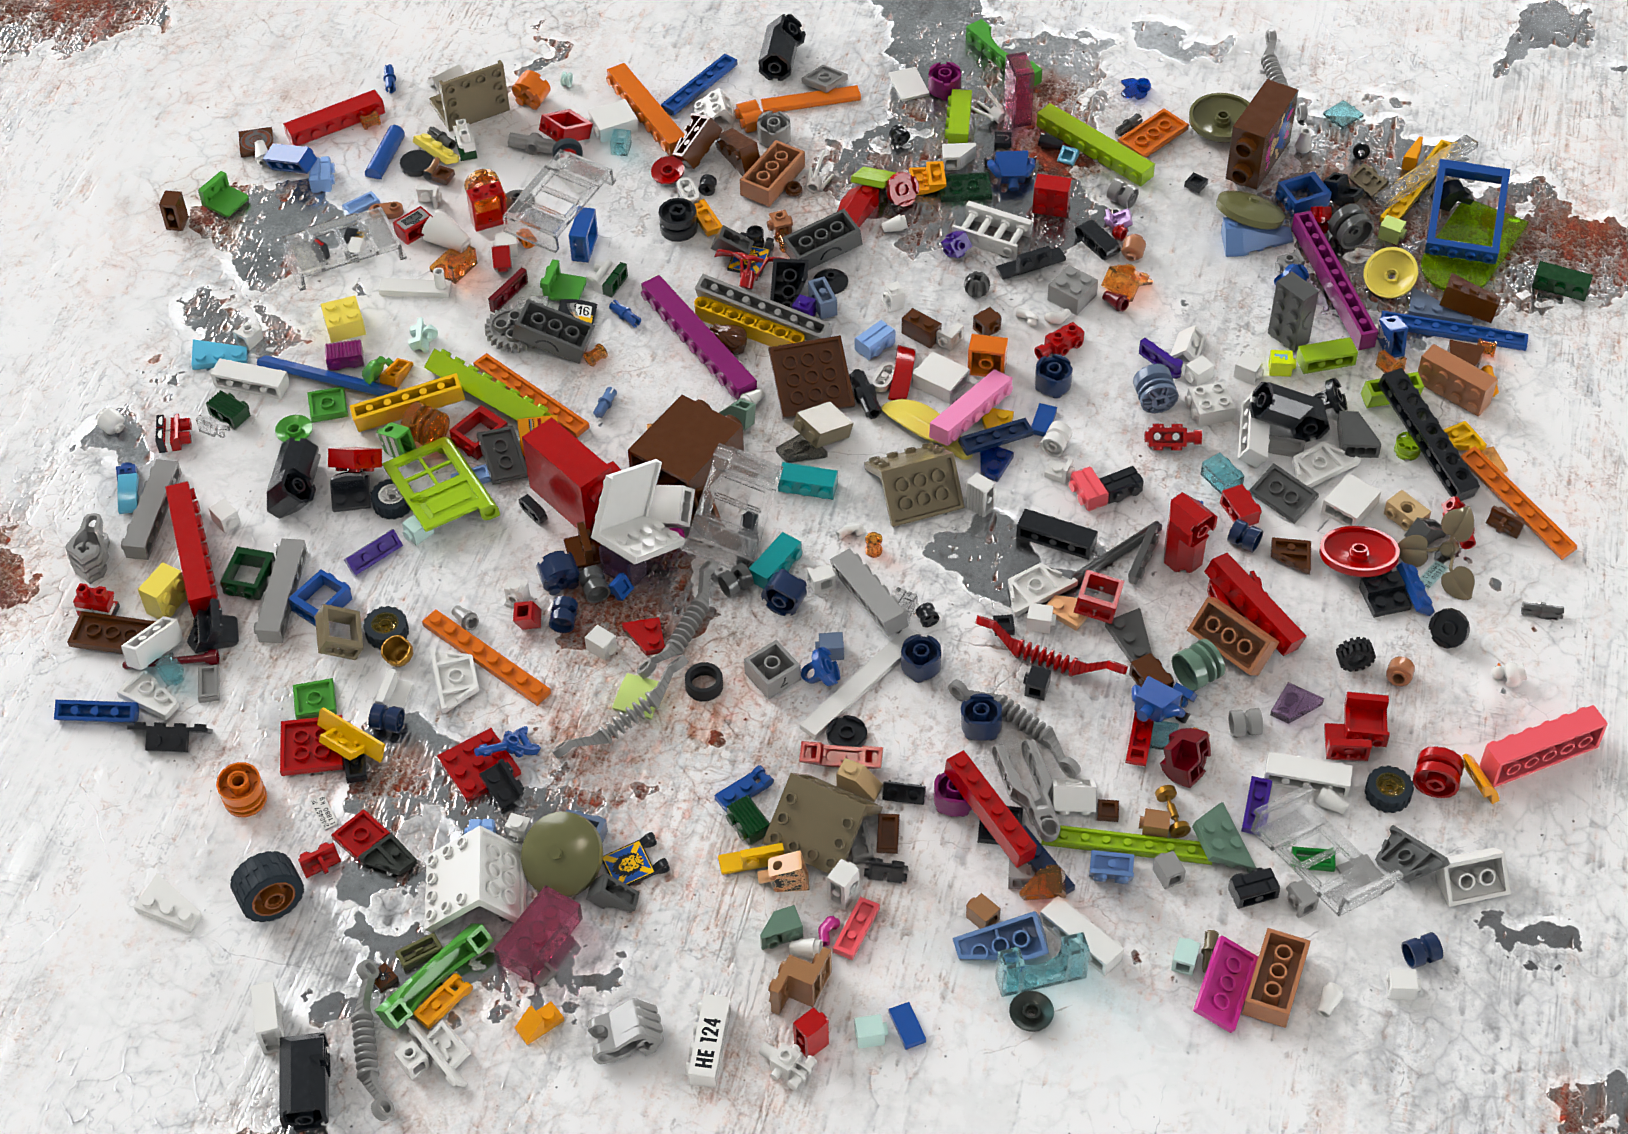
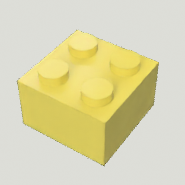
M355 295L320 304L331 343L366 335L363 318Z
M163 562L138 588L146 614L157 619L163 616L170 618L178 607L187 600L182 572Z

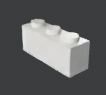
M163 616L121 645L127 666L142 670L147 668L156 659L161 658L167 651L175 648L184 639L178 620Z

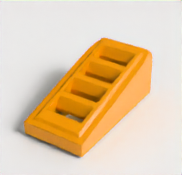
M1419 136L1404 155L1401 167L1403 170L1415 171L1422 148L1423 137Z
M397 358L379 375L380 383L397 387L398 389L413 367V362Z

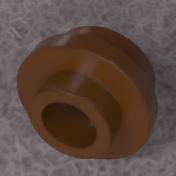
M791 181L787 184L785 192L792 197L799 196L802 193V186L797 181Z

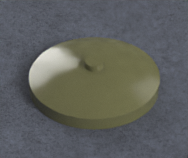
M1230 93L1204 95L1191 105L1189 123L1197 134L1206 139L1216 142H1231L1233 126L1250 102Z
M1234 190L1224 191L1218 195L1216 201L1217 208L1224 215L1250 227L1276 229L1282 226L1285 219V214L1280 207L1252 193Z
M564 811L554 812L539 819L528 831L521 850V864L528 882L540 893L555 898L572 897L586 890L596 879L603 861V845L594 825L581 815Z

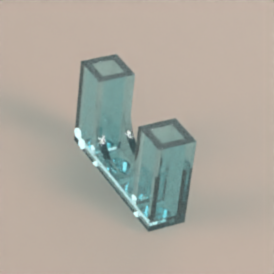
M1084 932L1063 936L1059 953L1049 961L1037 965H1025L1019 947L997 951L995 979L1001 997L1087 978L1090 949Z

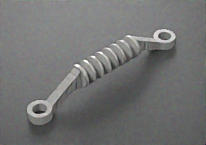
M1268 29L1265 35L1267 48L1261 58V64L1269 80L1288 86L1277 56L1274 54L1277 42L1275 29ZM1297 99V119L1306 120L1308 115L1307 105Z
M713 558L708 559L700 567L698 594L691 601V605L688 606L684 616L677 624V628L674 629L670 640L666 642L663 651L646 659L637 669V674L643 679L653 673L657 666L656 663L684 653V648L688 646V642L691 641L695 631L698 630L699 625L702 623V619L710 609L709 576L718 567V563Z
M681 655L668 664L657 687L645 693L647 700L639 697L640 705L632 702L634 709L631 710L626 707V715L620 711V720L613 716V725L608 721L605 722L607 729L600 726L590 736L565 740L552 750L554 756L560 758L573 747L611 744L612 735L617 739L619 738L618 730L624 734L626 733L625 725L631 729V721L636 724L639 723L637 716L645 719L644 711L652 714L650 707L660 708L659 706L673 673L683 668L689 662L687 658Z
M957 679L949 684L948 689L950 693L958 700L967 701L970 699V696L979 693L993 696L994 700L1001 703L1002 717L1006 716L1008 722L1013 720L1012 724L1014 726L1019 725V729L1021 731L1025 730V734L1030 735L1032 733L1034 740L1039 737L1038 743L1051 750L1059 767L1066 776L1075 778L1081 772L1080 765L1073 758L1065 757L1051 726L1046 727L1044 721L1039 723L1040 719L1038 717L1033 718L1032 713L1026 714L1027 710L1025 708L1020 710V705H1014L1012 699L1008 700V697L1004 694L998 695L968 690L966 685Z
M365 959L356 968L358 976L362 979L355 1013L351 1015L352 1030L354 1031L352 1036L354 1038L353 1045L355 1046L354 1053L356 1054L355 1061L357 1062L356 1069L358 1070L356 1075L357 1079L362 1082L375 1099L371 1104L373 1115L380 1121H386L393 1116L395 1109L393 1103L378 1083L379 1070L377 1067L379 1064L376 1053L377 1047L375 1045L376 1039L374 1037L375 1031L373 1029L374 1022L372 1021L373 1014L370 1008L372 990L375 979L379 976V969L372 960Z

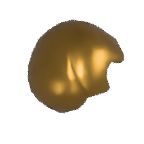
M401 635L391 636L381 647L383 659L394 667L405 666L410 662L414 654L411 643Z

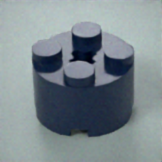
M1057 354L1048 358L1046 356L1040 358L1036 364L1035 389L1053 398H1061L1071 388L1073 368L1070 365V361L1066 357Z
M561 550L551 552L543 557L544 561L537 563L536 569L543 588L550 595H557L563 589H575L579 586L578 576L580 572L571 552L569 554H565Z
M780 569L772 575L761 593L762 601L763 599L766 600V606L772 612L781 616L791 614L790 616L796 613L807 595V583L803 579L790 574L787 570Z
M916 634L908 637L903 642L901 669L904 674L913 679V681L921 683L924 680L935 677L940 672L941 645L934 637L929 635L923 637L921 634Z
M983 693L970 696L969 700L966 702L964 700L962 703L961 728L968 740L992 741L998 737L1002 729V706L999 701L994 700L993 696Z

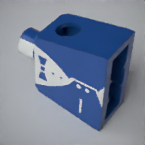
M1398 316L1380 317L1377 321V340L1386 358L1405 356L1408 327Z

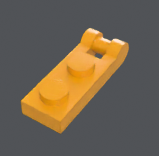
M705 199L699 200L698 203H695L697 222L707 237L717 234L722 228V224Z
M454 973L413 1012V1017L430 1030L464 996H468L471 993L473 985L469 982H464L459 974Z

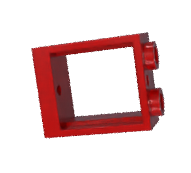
M567 109L543 114L540 120L539 131L556 142L565 138L581 141L590 139L593 123L573 110Z
M499 181L466 190L470 219L476 232L509 223L505 194ZM497 196L499 208L476 214L474 202Z
M482 405L449 430L451 440L456 447H459L468 456H472L476 460L483 456L479 442L474 443L464 435L479 423L490 430L508 427L506 421Z
M1086 570L1073 613L1112 624L1124 580ZM1086 587L1115 596L1113 603L1085 595Z

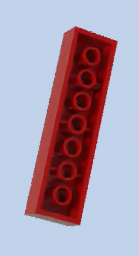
M188 481L165 486L187 599L195 618L197 610L206 611L210 599H218L217 596L219 595L216 585H212L216 581L213 570L210 571L212 562L210 556L207 557L209 555L208 544L203 542L207 538L204 528H201L204 525L202 516L198 514L201 511L198 500L194 501V499H197L195 489L190 488Z

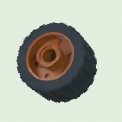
M266 851L249 857L234 871L230 880V888L243 914L254 922H270L290 913L301 901L304 893V884L291 859L279 851Z

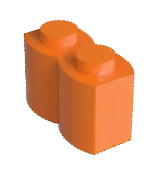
M754 99L736 104L734 113L736 119H739L741 129H744L746 133L757 131L758 117L762 114L757 101Z

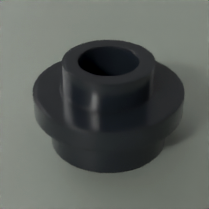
M1358 143L1353 148V155L1357 159H1365L1370 154V148L1365 143Z

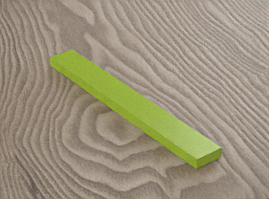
M1060 825V832L1056 840L1052 842L1042 840L1041 843L1045 846L1134 854V856L1156 858L1161 853L1174 851L1182 862L1212 865L1200 842Z

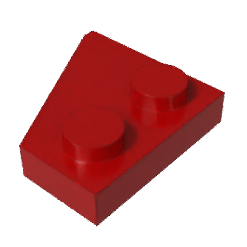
M659 617L622 623V630L631 636L632 641L640 647V650L646 656L663 651L665 644Z

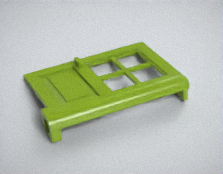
M442 437L382 463L383 468L425 532L477 509L484 520H491L500 516L498 506L449 437ZM437 451L440 454H445L449 459L428 468L422 457ZM419 460L425 470L405 479L398 468ZM452 464L459 475L439 483L432 472ZM428 474L435 485L414 493L408 483Z

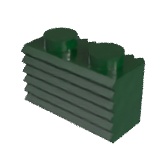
M222 390L206 402L210 416L212 415L234 430L251 416L249 406L245 401L240 402L233 394H227Z
M749 795L727 806L726 819L731 826L735 825L742 841L746 840L749 845H752L765 837L770 823Z

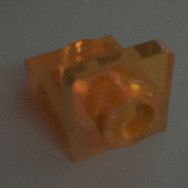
M1383 349L1378 352L1375 365L1384 373L1399 368L1405 370L1407 358L1403 356L1396 360Z

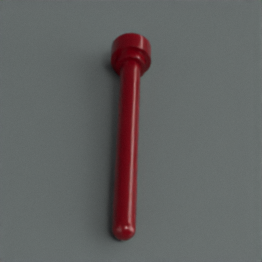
M211 649L201 655L159 658L149 664L148 667L201 662L209 665H219L220 656L218 649ZM126 661L122 664L124 669H135L128 667Z

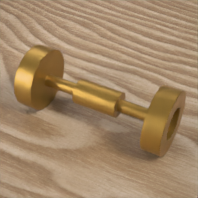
M1173 785L1161 786L1155 791V796L1159 802H1167V810L1171 812L1170 818L1175 822L1169 827L1170 836L1172 838L1184 837L1190 833L1191 828L1187 821H1178L1177 809L1175 804L1171 802L1177 795L1176 789Z

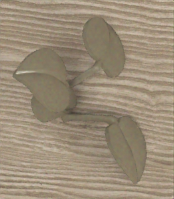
M1470 506L1451 510L1443 516L1441 521L1442 530L1445 534L1451 536L1450 540L1445 541L1441 546L1427 549L1428 541L1421 535H1410L1398 543L1400 559L1404 563L1415 567H1420L1427 562V552L1440 551L1443 556L1450 557V572L1442 575L1441 584L1446 593L1461 600H1470L1472 598L1475 585L1474 575L1469 568L1458 566L1453 570L1454 554L1459 551V543L1457 541L1464 542L1468 540L1474 530L1473 512Z

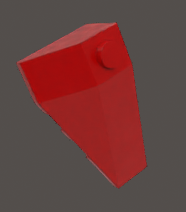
M861 184L849 190L840 200L837 212L845 209L860 228L879 205V189Z

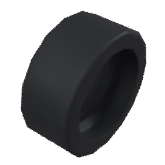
M700 662L694 664L685 674V689L694 700L701 702L713 700L723 690V674L720 668L712 663ZM707 675L716 679V683L708 688H698L692 684V681L699 676Z

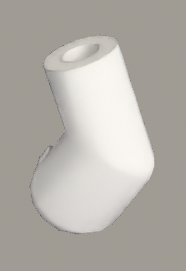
M1017 308L1016 317L1028 319V325L1036 326L1038 316L1031 310Z
M1067 308L1061 313L1050 311L1045 314L1044 318L1047 322L1059 325L1071 316V311Z
M853 523L837 530L836 535L839 539H842L854 531L856 536H860L866 530L863 528V524Z

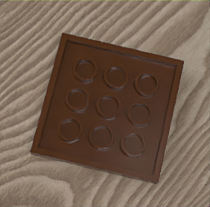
M841 335L768 348L782 419L796 417L797 412L827 402H831L839 410L855 407Z

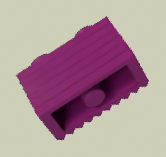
M360 339L325 344V360L328 370L364 366V352Z

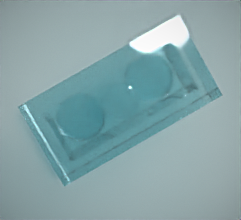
M1220 452L1202 462L1200 475L1220 494H1222V490L1243 484L1244 475L1242 471L1237 469Z

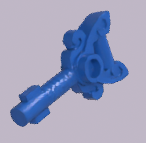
M523 726L514 732L505 731L502 743L488 746L487 744L479 745L474 751L476 756L483 755V757L491 756L492 753L506 750L510 754H515L516 757H522L523 755H537L541 747L531 743L527 737L528 727Z

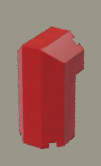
M1184 492L1171 499L1164 545V563L1174 572L1186 570V573H1192L1203 565L1206 540L1209 537L1207 533L1210 529L1213 531L1216 528L1218 516L1198 500Z

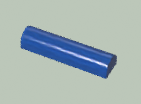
M391 125L388 128L365 170V177L382 179L405 137V132L400 126Z
M55 699L54 720L134 723L139 719V705L136 702Z

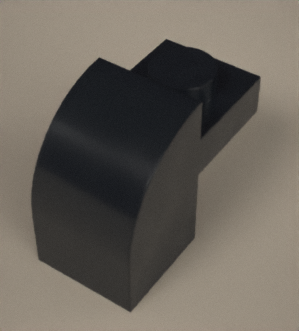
M1333 172L1323 180L1324 184L1332 192L1330 200L1340 207H1343L1348 202L1351 204L1356 203L1365 195L1363 188L1350 186L1348 174Z
M1453 179L1443 183L1439 209L1450 211L1457 202L1468 205L1474 202L1470 189L1463 187L1460 180Z

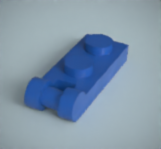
M758 765L751 773L714 795L715 800L727 813L728 804L730 805L746 795H749L750 798L769 788L774 783V779L765 773L766 770L761 765Z

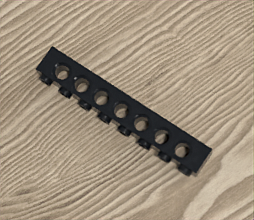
M1403 368L1383 374L1378 383L1379 388L1451 497H1459L1460 501L1474 497L1480 487L1478 480L1472 475L1467 463L1463 461L1457 448L1453 446L1449 436L1441 428L1438 419L1434 417L1428 404L1424 402L1418 389L1410 381L1409 375L1405 373Z

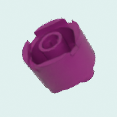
M952 62L933 64L928 74V91L930 94L941 98L943 101H948V96H952V89H961L962 74L960 67Z
M945 772L938 774L934 781V804L937 812L951 817L967 816L972 808Z

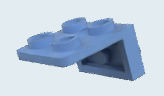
M1091 850L1089 877H1093L1094 881L1106 882L1108 878L1115 879V883L1128 884L1134 878V854Z

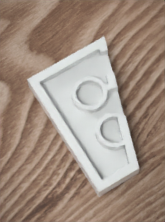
M146 668L138 670L117 691L119 698L127 702H136L139 708L164 720H167L179 708L178 702L165 688L158 684L157 680L147 672Z

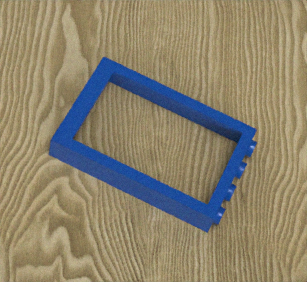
M1440 159L1424 253L1496 264L1511 169ZM1444 176L1501 184L1492 247L1435 238Z

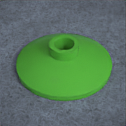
M303 415L284 417L275 427L276 436L282 442H285L290 437L295 438V441H300V438L307 439L313 430L312 422Z

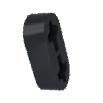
M526 494L518 500L522 510L535 523L541 524L548 519L545 510L530 495Z

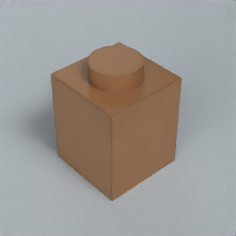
M1146 808L1145 815L1140 816L1139 829H1143L1142 835L1168 838L1171 812Z
M981 893L976 898L973 897L968 901L966 905V918L979 929L994 925L1000 920L1001 908Z

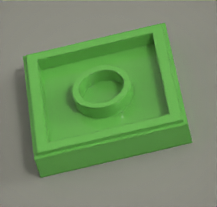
M344 387L307 392L312 423L348 417Z
M333 678L293 685L296 720L319 717L320 709L323 707L337 714Z

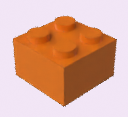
M972 334L968 349L969 375L985 377L994 369L1005 374L1008 338Z

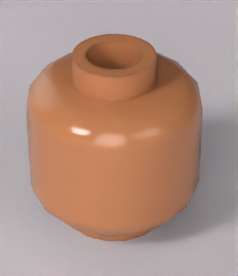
M1131 234L1125 237L1121 249L1122 255L1129 261L1141 259L1144 255L1146 242L1138 234Z
M1395 657L1388 665L1386 677L1395 686H1406L1413 679L1415 666L1406 657Z

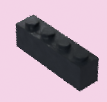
M1024 509L1016 531L1017 538L1087 560L1090 559L1098 536V531L1028 509Z

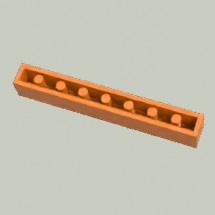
M625 63L607 69L606 80L608 85L614 88L615 93L622 100L626 99L637 116L638 121L643 123L647 132L653 135L655 142L661 145L662 150L666 151L669 156H673L679 139L685 135Z

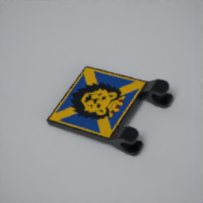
M741 232V233H740V234H742L743 236L747 237V233H744V232ZM768 237L764 248L752 246L749 255L758 256L765 261L774 249V238ZM732 256L727 271L740 273V260ZM743 259V269H747L748 260ZM751 261L750 270L755 272L754 275L757 274L763 263Z
M649 832L640 840L603 856V863L608 874L628 886L656 874L666 873L670 870V867L665 858L658 860L653 866L644 848L653 847L657 844L653 832Z

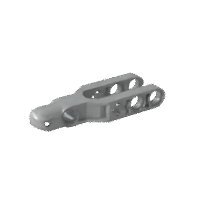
M1035 740L1023 741L1021 749L1041 796L1037 801H1033L1031 794L1024 789L1016 769L1011 764L1010 754L1006 752L1004 745H993V759L1010 800L1026 810L1031 824L1035 826L1042 840L1046 842L1056 840L1060 832V823L1049 798L1050 787L1053 781Z

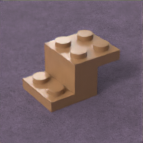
M823 947L819 954H815L812 963L790 954L786 961L781 962L778 969L779 974L776 979L771 980L768 988L772 1013L780 1015L788 998L811 1007L814 1006L832 973L831 949Z

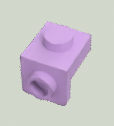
M1109 208L1105 209L1106 216L1104 220L1106 225L1110 226L1112 230L1118 225H1124V227L1133 225L1129 208L1114 214L1111 213Z

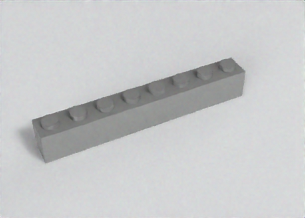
M702 274L695 286L698 297H708L804 334L806 341L827 338L832 335L830 323L708 275Z

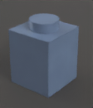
M843 632L819 633V641L815 642V649L825 647L831 652L829 657L832 661L844 660Z

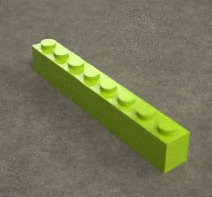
M1049 103L1037 112L1036 126L1063 140L1066 144L1078 149L1092 159H1097L1099 163L1140 187L1154 177L1155 163L1053 104Z
M434 348L424 366L425 369L441 378L457 373L464 391L515 420L552 415L547 412L549 408L540 403L536 406L533 404L535 400L526 395L524 398L520 397L521 392L512 387L510 390L506 389L507 385L499 380L496 382L492 381L493 377L485 372L481 375L478 373V368L471 364L468 367L465 366L466 361L457 356L455 359L451 358L452 354L444 349L440 352Z

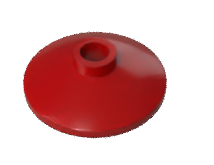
M675 156L662 157L655 161L651 167L652 178L660 184L674 183L684 174V164Z

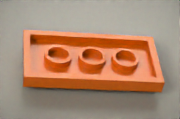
M1162 109L1120 137L1118 142L1147 158L1187 131L1189 124L1166 109Z

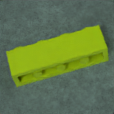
M952 89V96H948V106H951L947 107V117L949 118H946V128L948 129H945V139H948V144L968 143L972 90Z

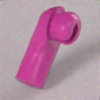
M834 916L827 917L818 928L819 939L822 940L823 947L830 945L829 932L832 929L836 930L840 926V920Z

